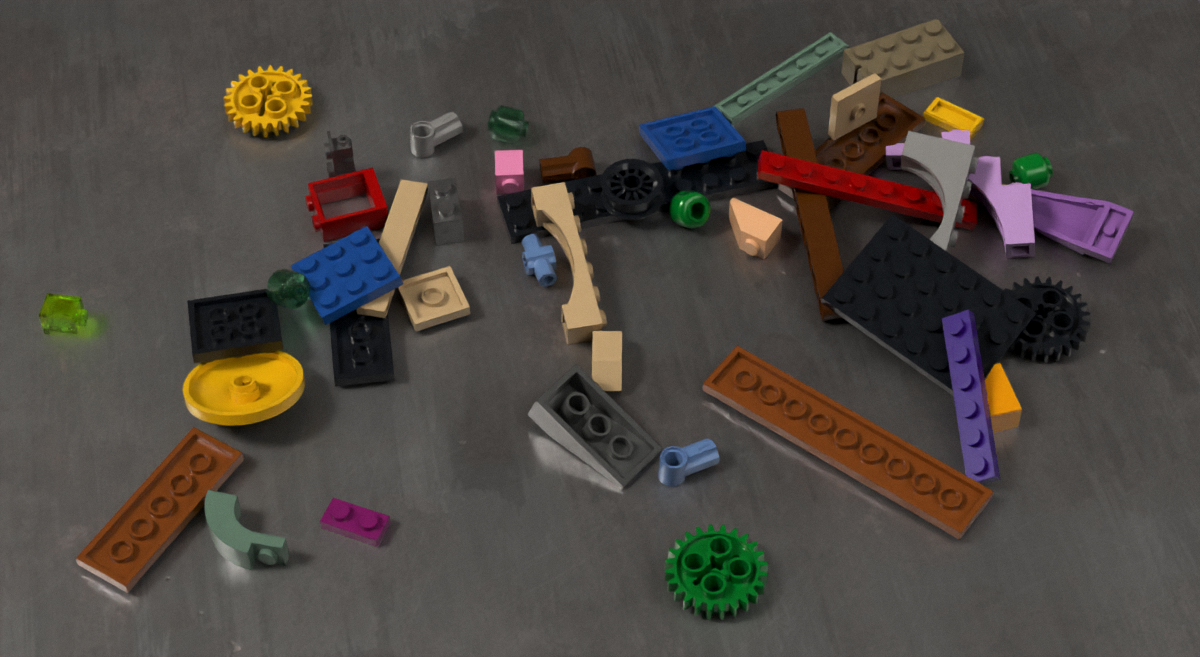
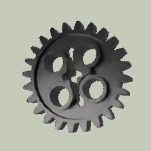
M1036 276L1034 283H1030L1027 278H1024L1023 286L1014 282L1012 290L1005 288L1004 291L1036 312L1034 320L1010 348V352L1012 353L1019 349L1021 350L1020 358L1031 354V359L1035 362L1038 356H1042L1044 362L1047 363L1051 355L1057 361H1060L1061 352L1069 357L1071 356L1072 348L1079 350L1080 343L1086 341L1090 327V312H1086L1087 302H1081L1082 295H1072V286L1063 289V281L1061 280L1056 285H1053L1051 277H1048L1045 283H1041L1038 276Z

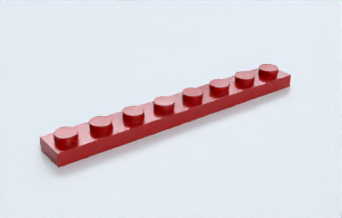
M762 150L759 156L758 179L941 223L943 220V208L936 192ZM962 199L961 205L965 206L962 223L956 222L955 227L973 231L977 225V202Z

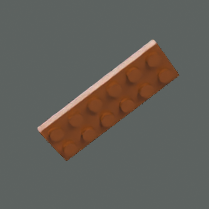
M193 427L76 557L78 565L128 593L205 505L207 491H217L243 462V453Z

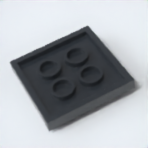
M275 287L187 301L194 363L212 362L214 360L239 358L246 355L283 350Z

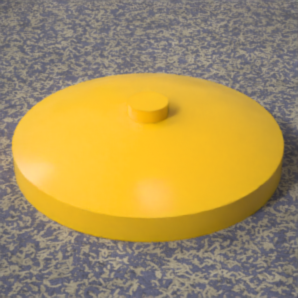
M279 350L271 353L246 355L239 358L233 357L212 362H202L187 375L183 383L185 405L192 415L212 424L234 426L261 422L283 413L299 400L305 388L303 368L293 356Z

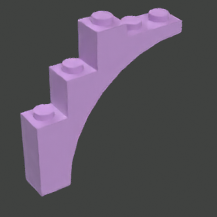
M956 129L949 132H941L943 139L971 145L970 130L962 131ZM904 143L886 146L888 170H904L900 169ZM980 157L975 174H969L968 181L972 182L970 194L986 208L996 222L1003 239L1006 259L1035 257L1031 183L1022 184L1016 182L1002 185L1000 157Z

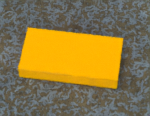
M936 97L923 112V117L926 118L925 121L947 131L956 129L962 131L970 130V141L981 129L985 119L939 97Z

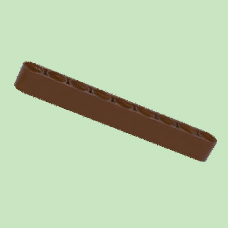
M804 107L777 111L776 124L783 155L818 163ZM791 187L822 321L841 319V316L821 303L822 297L844 272L826 195Z

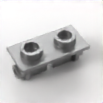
M327 131L328 143L323 145L326 160H331V162L326 163L329 178L356 172L352 140L347 135L331 138L330 131Z

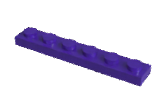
M968 309L942 318L965 473L969 478L985 485L1001 479L974 313Z

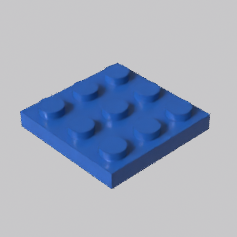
M716 106L639 125L640 136L667 170H680L687 165L707 163L711 159L723 156L731 157L739 152L746 151V141Z
M368 226L291 265L293 273L325 325L403 285L400 275Z

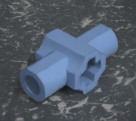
M537 234L525 236L522 240V245L525 249L522 252V260L527 275L535 274L539 284L543 287L553 285L557 280L554 269H557V262L552 246H543Z

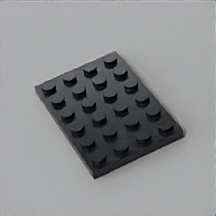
M893 214L822 297L821 301L829 309L952 396L954 395L942 318L968 309L974 313L984 379H986L994 364L1002 360L1036 316V312Z

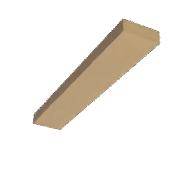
M400 180L379 240V245L399 275L401 274L428 194V183ZM395 289L357 308V314L386 318Z

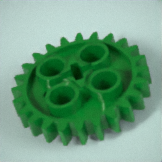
M709 524L708 532H703L700 527H696L695 536L686 531L684 541L676 539L675 549L669 548L668 559H665V581H668V592H674L675 602L683 600L684 610L694 606L695 616L704 610L706 611L707 619H711L713 612H718L720 619L723 620L726 611H729L734 617H737L738 607L747 612L749 602L757 604L758 594H764L765 584H767L768 562L764 561V551H758V542L748 544L749 534L746 533L738 537V528H734L730 533H727L725 525H722L719 531H714L712 524ZM735 573H740V574H743V575H742V576H737V575H734V574H735ZM709 589H716L718 591L712 592Z

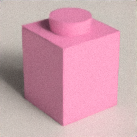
M523 150L495 151L496 194L524 191Z

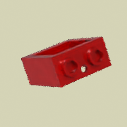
M373 168L308 183L309 195L305 196L308 212L314 211L315 215L311 216L315 232H321L324 242L346 237L365 226H368L370 231L384 228L388 218V207ZM364 194L367 195L371 208L328 219L325 218L321 205Z

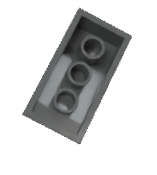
M577 364L542 394L527 414L551 438L621 489L663 449Z

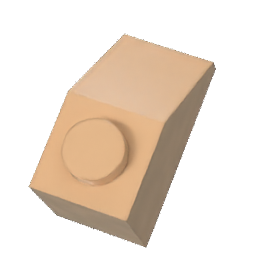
M732 198L730 200L729 222L739 249L749 255L765 260L781 239L782 219L738 199Z

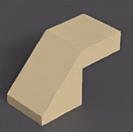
M593 331L592 380L604 391H622V331Z

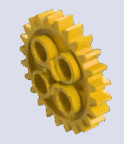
M269 65L267 71H263L262 67L259 66L256 73L249 69L247 77L239 74V82L231 81L232 88H226L227 96H224V108L229 122H234L236 129L242 127L244 134L252 130L255 137L259 132H263L264 137H267L269 132H274L276 136H279V130L281 129L289 133L290 125L298 128V120L306 121L305 114H310V106H313L311 87H308V81L302 80L300 73L294 75L293 69L285 73L283 66H280L277 71L273 70L272 65Z

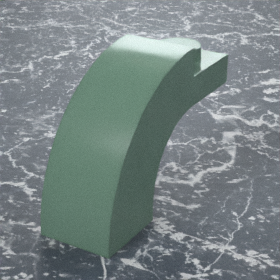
M211 490L207 491L205 516L214 546L224 558L248 570H252L255 560L267 565L279 564L286 566L289 558L286 538L253 532L244 528L239 523L242 513L238 496Z

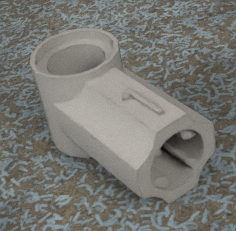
M452 111L431 122L418 121L412 124L410 127L411 153L420 158L429 157L434 153L435 146L462 133L463 125L459 117Z

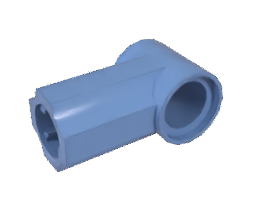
M706 438L683 448L670 446L663 449L660 454L659 481L666 486H679L685 480V476L719 464L720 456L717 446L712 439L708 440Z

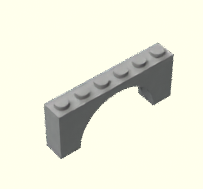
M908 131L901 155L900 169L920 176L937 193L942 204L944 217L938 230L929 240L948 252L949 247L955 248L959 231L954 230L956 222L962 223L965 206L961 205L962 199H968L972 186V182L968 181L969 174H975L979 158L974 157V145Z

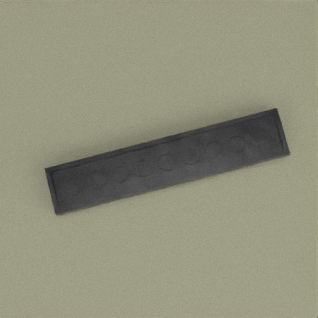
M764 140L746 143V151L739 152L734 156H723L711 159L707 163L687 165L680 170H667L662 162L652 163L660 171L663 178V199L661 206L655 213L669 211L671 200L681 191L701 193L711 202L778 187L779 184L758 179L759 156L762 150L768 151ZM602 174L565 182L567 193L572 192L575 209H572L574 216H579L581 229L625 220L613 216L604 208L601 202ZM531 189L497 196V204L511 244L522 242L523 238L530 234H537L540 238L553 236L543 226L537 227L531 206Z

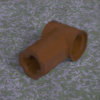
M586 147L575 148L568 156L539 159L542 183L569 179L576 180L597 175L592 151Z

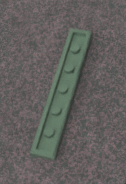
M829 32L714 106L734 126L842 57L844 50L848 49L849 45L832 32Z

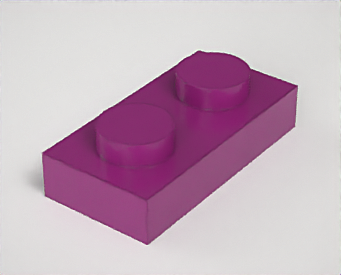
M336 498L331 500L320 520L321 529L377 548L391 524L390 516Z

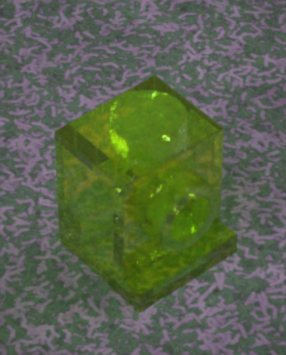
M47 293L39 313L43 332L49 335L51 331L77 334L80 326L85 327L88 321V311L84 309L82 298Z

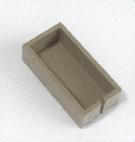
M937 18L845 49L841 73L850 86L876 73L881 78L880 93L883 92L894 99L961 76L965 52Z

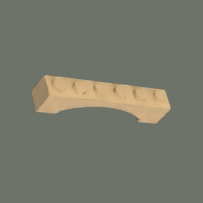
M565 182L532 187L531 206L537 227L543 226L556 238L563 248L572 270L574 281L572 294L568 304L562 305L561 322L567 345L592 341L593 331H602V327H606L607 322L604 310H599L597 303H600L598 286H592L591 279L594 278L592 264L585 260V255H587L586 241L584 238L580 239L578 232H581L579 216L573 215L572 209H575L572 192L567 193Z

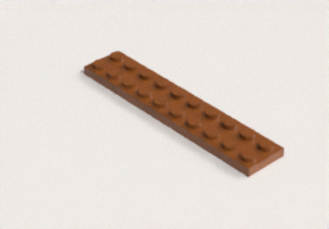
M738 345L703 383V391L959 540L992 499L994 491Z

